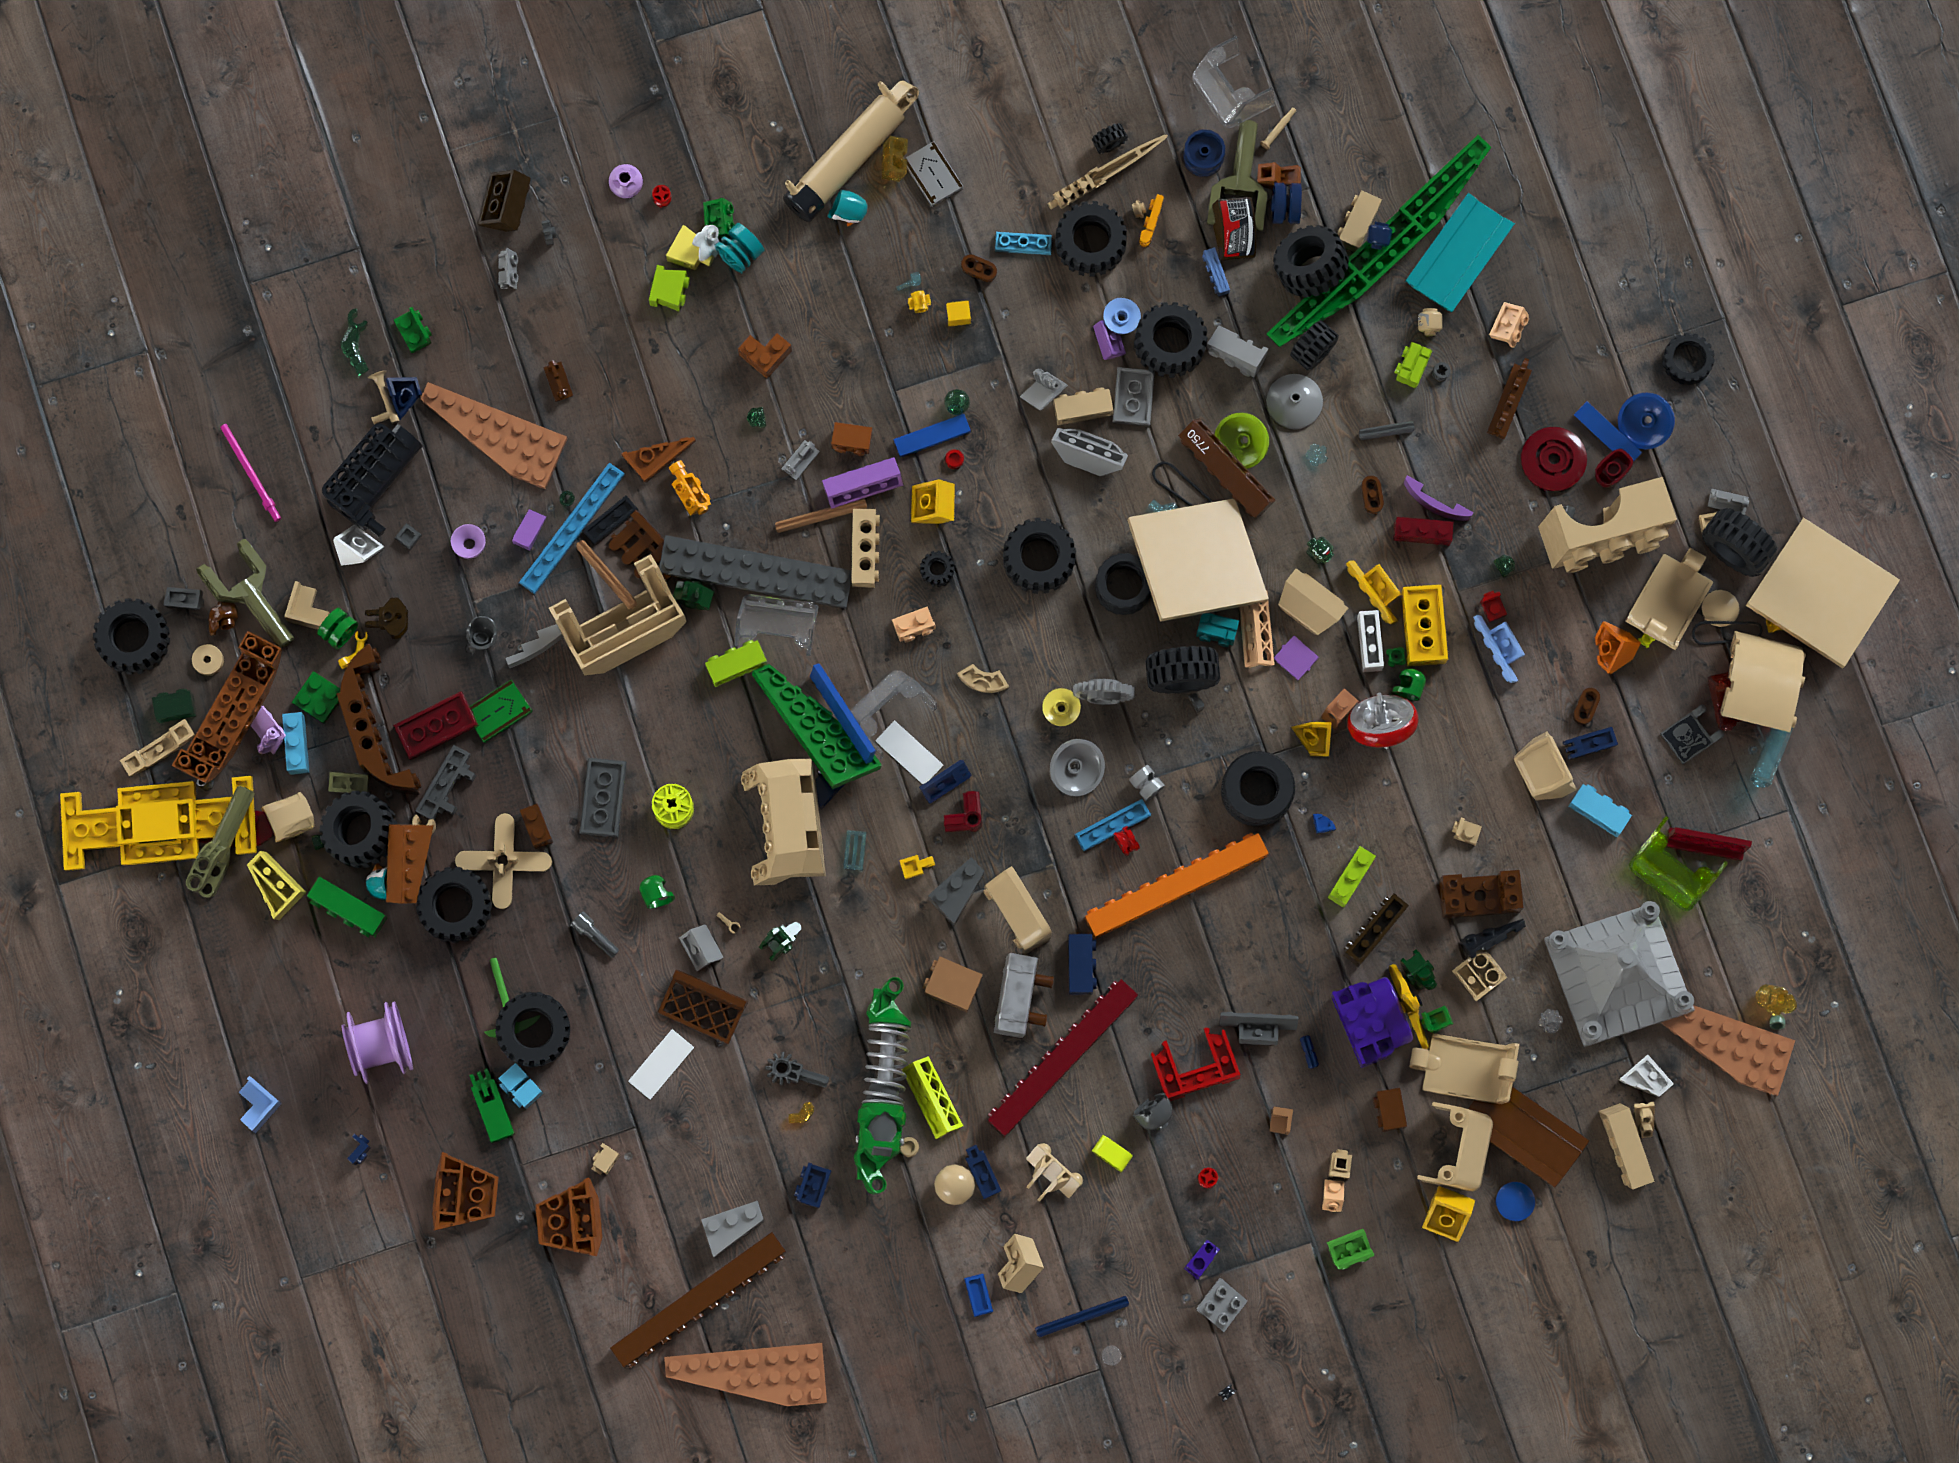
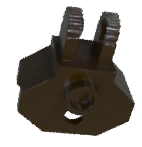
M390 598L379 609L365 610L366 616H379V621L365 622V627L386 630L392 639H401L408 630V610L399 598Z

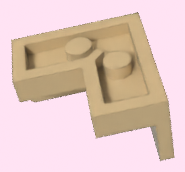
M295 581L284 616L288 622L318 630L330 613L312 607L317 593L316 589L302 586L300 582Z
M1014 1234L1003 1246L1009 1262L1001 1269L998 1276L1003 1289L1022 1293L1043 1270L1044 1266L1033 1239Z

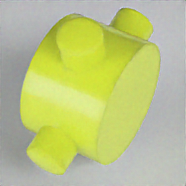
M1644 633L1641 638H1638V641L1646 646V648H1649V645L1655 639Z

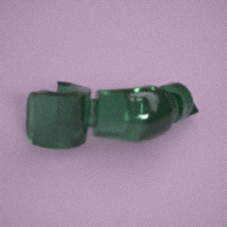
M355 308L348 313L347 323L349 328H347L340 344L343 354L351 358L350 363L352 367L355 368L358 375H362L369 369L363 356L359 355L360 346L358 343L360 332L367 328L368 322L363 321L361 324L353 322V319L358 316L357 309Z

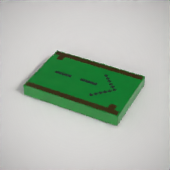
M509 680L470 706L479 725L475 727V730L484 743L533 712L512 680Z

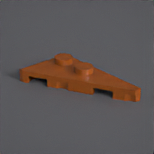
M694 437L681 438L678 441L664 442L648 448L643 447L639 448L640 450L628 453L626 451L621 455L640 478L647 482L695 443L696 439Z

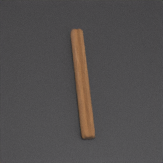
M863 498L832 509L829 507L775 523L776 531L780 533L853 513V509H866L867 503Z
M584 540L576 543L577 550L628 609L636 607L637 602L587 543Z

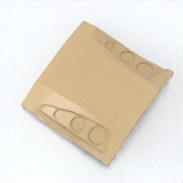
M301 792L261 808L266 813L274 832L276 843L293 838L315 827L312 811L307 799Z
M1478 950L1476 957L1472 959L1469 957L1452 970L1475 1001H1478L1508 978L1487 950Z

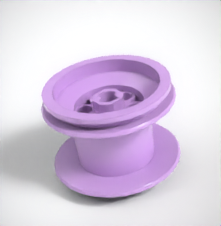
M387 1002L384 1003V1018L355 1025L350 1012H347L348 1027L345 1024L341 1025L353 1073L355 1076H358L360 1071L365 1084L369 1082L368 1068L396 1061L403 1074L406 1073V1067L413 1070L412 1058L396 1002H392L391 1007H389Z

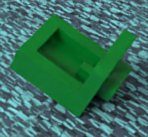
M1445 1005L1431 1012L1421 1013L1423 1017L1421 1023L1424 1029H1428L1431 1033L1453 1025Z

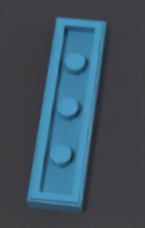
M1140 799L1076 833L1074 836L1083 852L1113 837V833L1122 831L1123 827L1128 826L1130 828L1151 817V813L1143 799Z

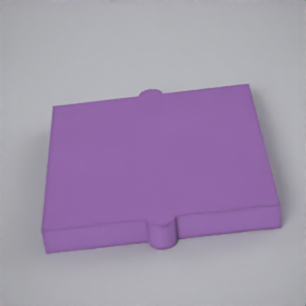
M1293 636L1286 645H1282V649L1276 654L1274 660L1295 679L1299 680L1307 671H1310V667L1319 657L1297 637Z

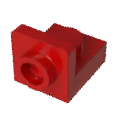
M1490 591L1483 595L1484 597L1480 603L1489 623L1507 616L1500 599V591L1496 593Z

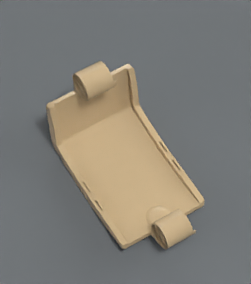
M1689 548L1680 563L1672 557L1663 554L1628 614L1626 622L1676 650L1683 634L1713 584L1712 580L1698 573L1706 556Z
M1432 1034L1429 1050L1412 1048L1409 1067L1425 1071L1423 1091L1488 1103L1504 1104L1510 1100L1512 1084L1516 1079L1519 1062L1517 1061L1519 1044L1499 1045Z

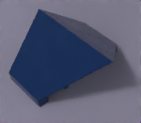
M417 377L386 378L399 421L422 395Z

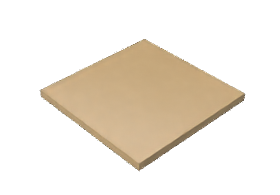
M1234 499L1128 518L1127 521L1160 622L1268 601L1269 598L1237 502Z
M1803 517L1746 606L1839 667L1844 668L1900 579Z

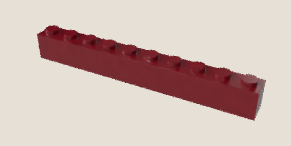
M1122 979L1119 982L1115 980L1108 987L1109 992L1106 996L1101 995L1094 1002L1096 1006L1092 1010L1088 1008L1081 1016L1083 1020L1079 1024L1075 1022L1068 1029L1069 1035L1066 1038L1061 1037L1054 1044L1056 1048L1052 1052H1046L1041 1058L1043 1062L1039 1066L1035 1064L1029 1070L1028 1074L1030 1076L1025 1081L1021 1079L1015 1085L1016 1090L1012 1095L1008 1093L1001 1100L1003 1104L998 1109L994 1107L987 1115L990 1117L987 1122L1004 1138L1137 999L1138 994Z

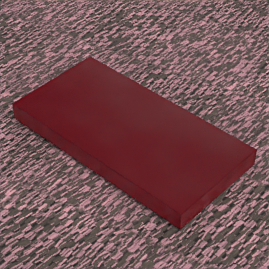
M462 691L393 725L409 760L479 726Z

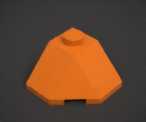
M1603 621L1595 636V643L1599 646L1597 662L1608 674H1612L1634 659L1641 642L1631 633Z

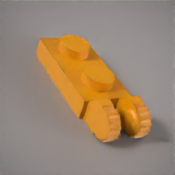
M1157 194L1156 199L1151 200L1149 210H1152L1150 217L1146 216L1143 226L1146 229L1141 231L1139 243L1141 247H1148L1152 240L1163 205L1164 197Z

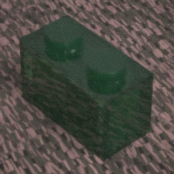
M179 689L176 690V693L168 694L163 692L157 694V697H152L155 720L158 723L197 716L194 696L190 690Z

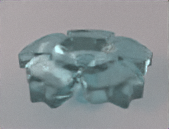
M1315 443L1310 445L1311 450H1307L1306 458L1310 459V463L1313 466H1318L1319 463L1327 462L1328 457L1325 456L1327 448L1324 445L1319 447V444Z

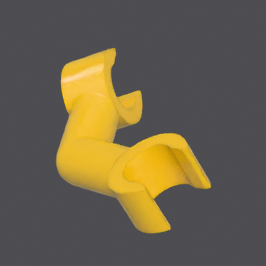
M358 631L355 633L357 641L356 651L350 656L338 660L341 669L347 668L352 658L364 647V643L368 640L367 632L363 639L358 638Z

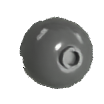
M1165 1093L1154 1095L1156 1099L1152 1101L1147 1099L1135 1109L1133 1117L1141 1127L1148 1130L1157 1128L1162 1130L1168 1126L1173 1110L1172 1104Z

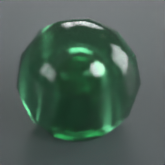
M961 389L949 391L944 398L945 408L953 415L965 413L970 406L969 395Z

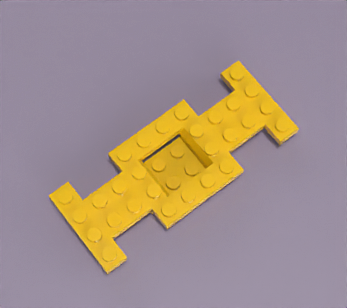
M232 777L233 794L237 786L253 791V777ZM194 781L117 788L118 806L116 808L82 811L80 792L61 793L64 870L85 869L84 850L120 847L121 865L123 866L196 859L199 853L198 839L214 837L232 797L196 800V784ZM254 797L235 836L237 855L257 853ZM176 839V840H173V841H162V842H152V843H141V844H139V842H149V841H160V840Z

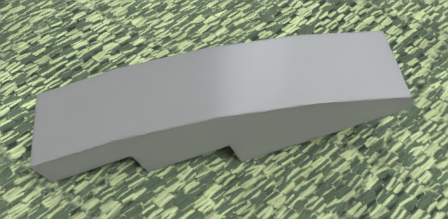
M557 624L538 630V639L521 644L524 652L506 658L509 668L531 660L560 641L563 636Z

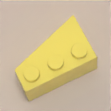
M260 851L247 864L263 895L265 903H267L273 919L280 920L306 894V891L267 852Z

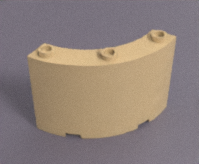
M1734 631L1730 646L1731 658L1733 659L1728 675L1731 686L1726 688L1720 711L1721 715L1790 732L1791 727L1794 728L1797 717L1794 715L1799 691L1805 681L1802 672L1806 653L1799 646Z

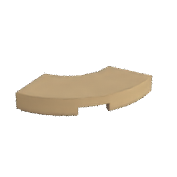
M972 664L957 673V676L965 685L979 692L996 693L1009 688L1000 670L993 673L983 672Z

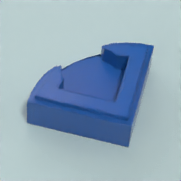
M1313 814L1316 834L1336 830L1334 823L1322 814Z

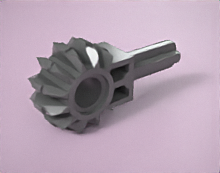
M781 1052V1058H778L777 1054L774 1053L775 1061L772 1059L767 1060L772 1065L765 1066L766 1070H772L767 1074V1077L774 1076L772 1079L773 1083L780 1079L779 1083L783 1085V1079H786L788 1084L791 1082L798 1084L799 1080L824 1088L828 1085V1076L803 1069V1064L797 1063L796 1059L789 1061L792 1057L791 1054L784 1058V1052ZM779 1064H785L788 1067L785 1073L777 1072L776 1068Z

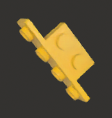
M1354 560L1348 561L1346 563L1347 571L1358 580L1360 589L1368 594L1371 604L1382 613V619L1390 625L1398 622L1388 605L1402 594L1381 565L1377 564L1364 575Z

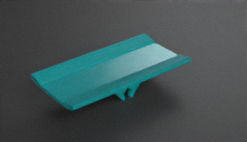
M1468 193L1405 282L1444 309L1453 312L1515 223L1502 217Z

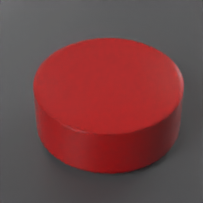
M950 450L945 456V463L951 469H959L964 463V456L959 450Z

